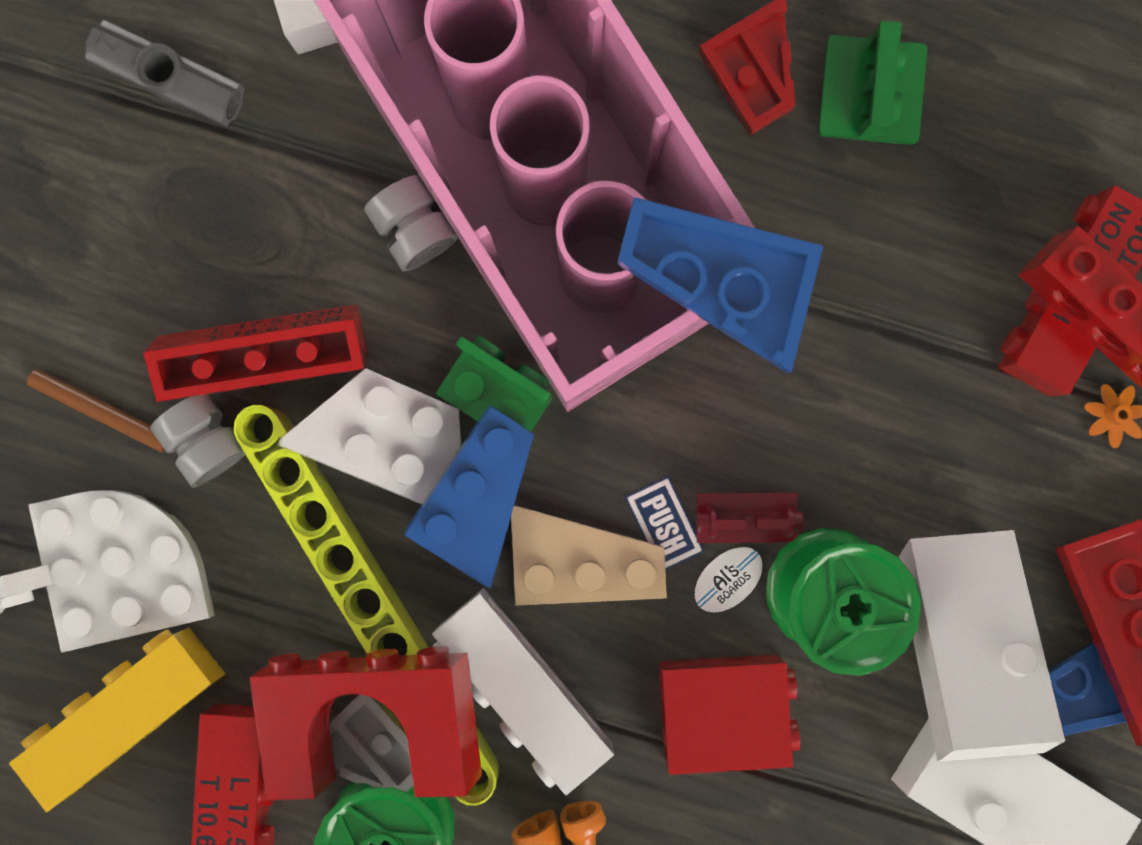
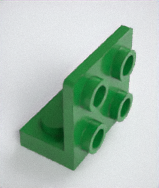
M477 335L472 343L461 336L455 346L462 353L435 394L476 421L480 419L490 404L532 432L553 399L551 393L545 390L549 385L548 380L524 364H521L517 371L505 365L503 361L507 356L503 354L504 352L481 336Z

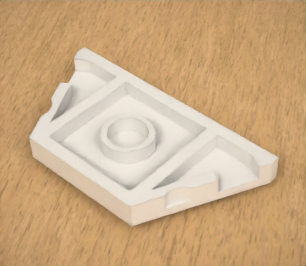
M365 368L292 430L282 436L278 445L422 505L461 447L459 409Z

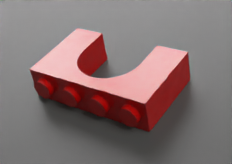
M435 646L417 651V655H399L397 649H380L368 653L366 657L349 658V652L347 651L328 652L319 655L317 659L301 660L300 654L297 653L282 654L268 660L269 665L250 677L266 800L315 799L336 779L329 720L331 708L336 697L346 694H360L374 698L387 706L399 719L408 740L415 797L467 796L482 776L468 652L449 653L448 647Z

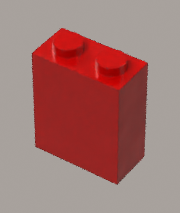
M778 654L659 662L664 757L669 775L793 768L792 751L800 750V732L797 720L790 719L789 700L797 698V682L794 669L787 668V663Z

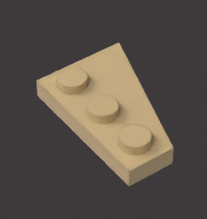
M514 504L511 514L515 606L667 598L665 552L663 546Z

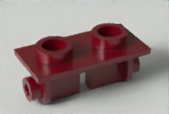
M798 492L696 493V543H789L797 538L798 532L803 531L802 511H798Z

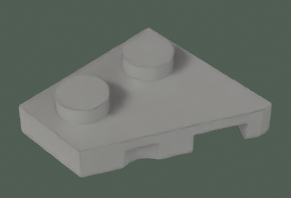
M359 694L330 723L335 769L340 771V777L355 783H367L372 787H395L407 792L413 786V778L405 730L399 719L387 706L374 698Z

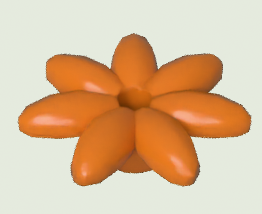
M1103 384L1100 388V396L1103 403L1088 402L1084 404L1085 411L1093 416L1100 417L1088 429L1089 435H1100L1108 430V441L1112 448L1120 446L1123 431L1135 439L1142 438V430L1133 421V419L1142 418V405H1131L1135 396L1134 386H1127L1117 398L1115 391L1110 385Z

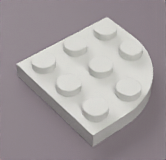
M98 490L29 504L42 566L48 564L53 582L52 585L46 587L61 653L215 616L204 564L195 541L189 531L173 514L169 515L159 506L146 500V497L125 491Z

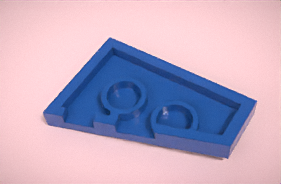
M1094 642L1048 670L1064 736L1126 722Z

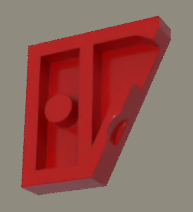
M786 0L770 2L701 44L698 49V54L749 136L789 113L796 105L794 81L790 77L792 59L790 41L787 42Z

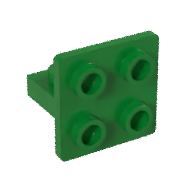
M880 21L869 38L830 35L825 47L818 134L823 137L914 145L918 142L920 138L927 45L900 41L902 22Z

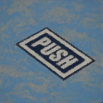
M669 475L624 496L644 540L664 547L665 571L705 552L702 544L696 543V531Z

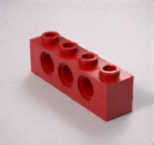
M1079 226L1052 237L1021 270L1018 276L1142 389V284Z

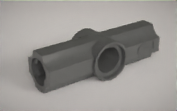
M105 20L98 26L92 27L85 42V59L89 63L153 92L164 102L176 103L225 127L237 118L243 105L242 100L245 88L240 83L178 55L167 45L152 43ZM173 65L174 70L170 78L158 83L157 78L160 71L166 66Z

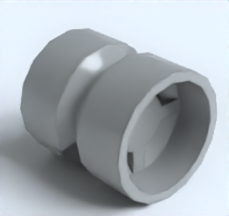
M412 175L391 184L375 195L364 208L381 236H390L391 239L387 247L403 272L413 270L433 260L452 246L458 238L444 214L432 211L435 200L419 175Z
M209 394L191 396L182 400L160 415L150 426V430L167 453L176 452L179 455L175 464L192 488L201 486L216 478L245 456L244 451L236 440L234 429L220 425L223 414Z

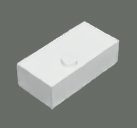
M1014 530L910 539L899 555V558L915 577L921 599L919 627L913 637L937 762L1045 753L1065 742Z
M929 719L891 778L908 797L984 845H1126L1141 819L1039 754L937 762Z

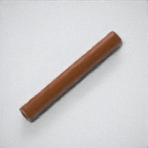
M38 368L34 369L29 375L27 386L161 453L165 451L150 430V424Z

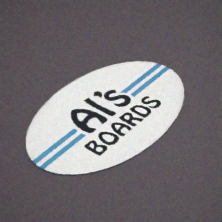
M739 547L728 550L711 561L703 570L696 583L695 600L698 606L707 612H721L743 601L753 591L762 573V559L758 552L751 548Z

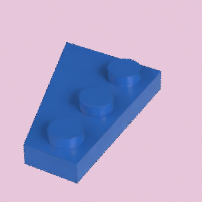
M634 197L617 264L788 374L793 369L824 246Z
M489 404L404 530V535L491 589L534 434Z

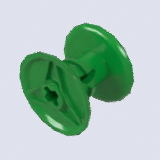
M819 528L798 535L797 538L779 551L768 571L765 596L772 620L787 638L793 640L801 647L812 662L834 674L862 676L886 668L906 652L918 630L921 599L915 577L899 557L877 545L869 544L847 530Z
M350 781L341 790L335 806L324 816L313 845H452L454 840L455 813L448 797H415L414 786L405 792L395 787H372L367 783Z

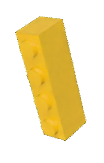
M190 627L175 634L166 629L142 647L147 655L132 666L127 660L101 679L107 687L94 697L89 692H86L61 710L66 717L53 729L46 723L21 741L25 751L9 762V765L46 813L69 798L226 675Z

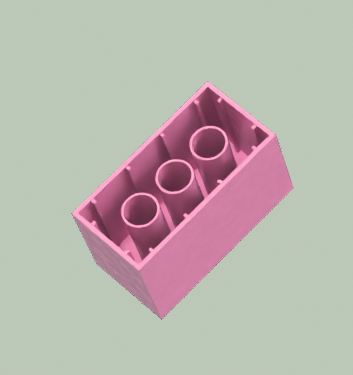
M314 0L354 72L567 412L709 324L617 264L634 197L755 227L611 0Z

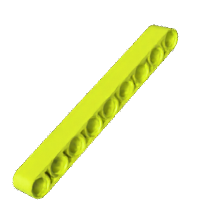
M252 405L244 408L234 421L236 440L365 652L368 654L372 651L385 649L383 638L387 633H397L406 640L407 653L405 655H417V651L428 648L427 643L316 461L278 445L280 438L294 428L289 417L282 410L275 407ZM262 415H267L273 424L272 435L265 442L259 441L253 431L255 421ZM289 457L294 459L300 468V476L291 486L284 483L279 474L281 463ZM312 501L321 503L326 510V521L321 528L311 526L306 520L305 510ZM336 545H344L352 552L354 557L353 565L349 571H342L334 566L331 560V552ZM360 589L373 590L379 596L380 609L377 613L369 614L359 607L357 595ZM477 725L481 768L487 773L488 780L483 784L474 785L467 796L455 797L459 802L473 806L485 803L492 796L499 774V764L496 756Z

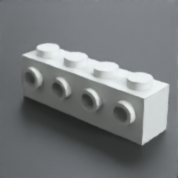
M484 588L434 630L432 635L437 642L433 647H448L449 653L468 652L473 698L483 708H487L489 705L493 707L503 719L499 726L504 735L516 748H519L521 745L527 748L536 759L532 763L535 772L548 787L552 788L557 784L561 791L568 795L614 756L612 741Z

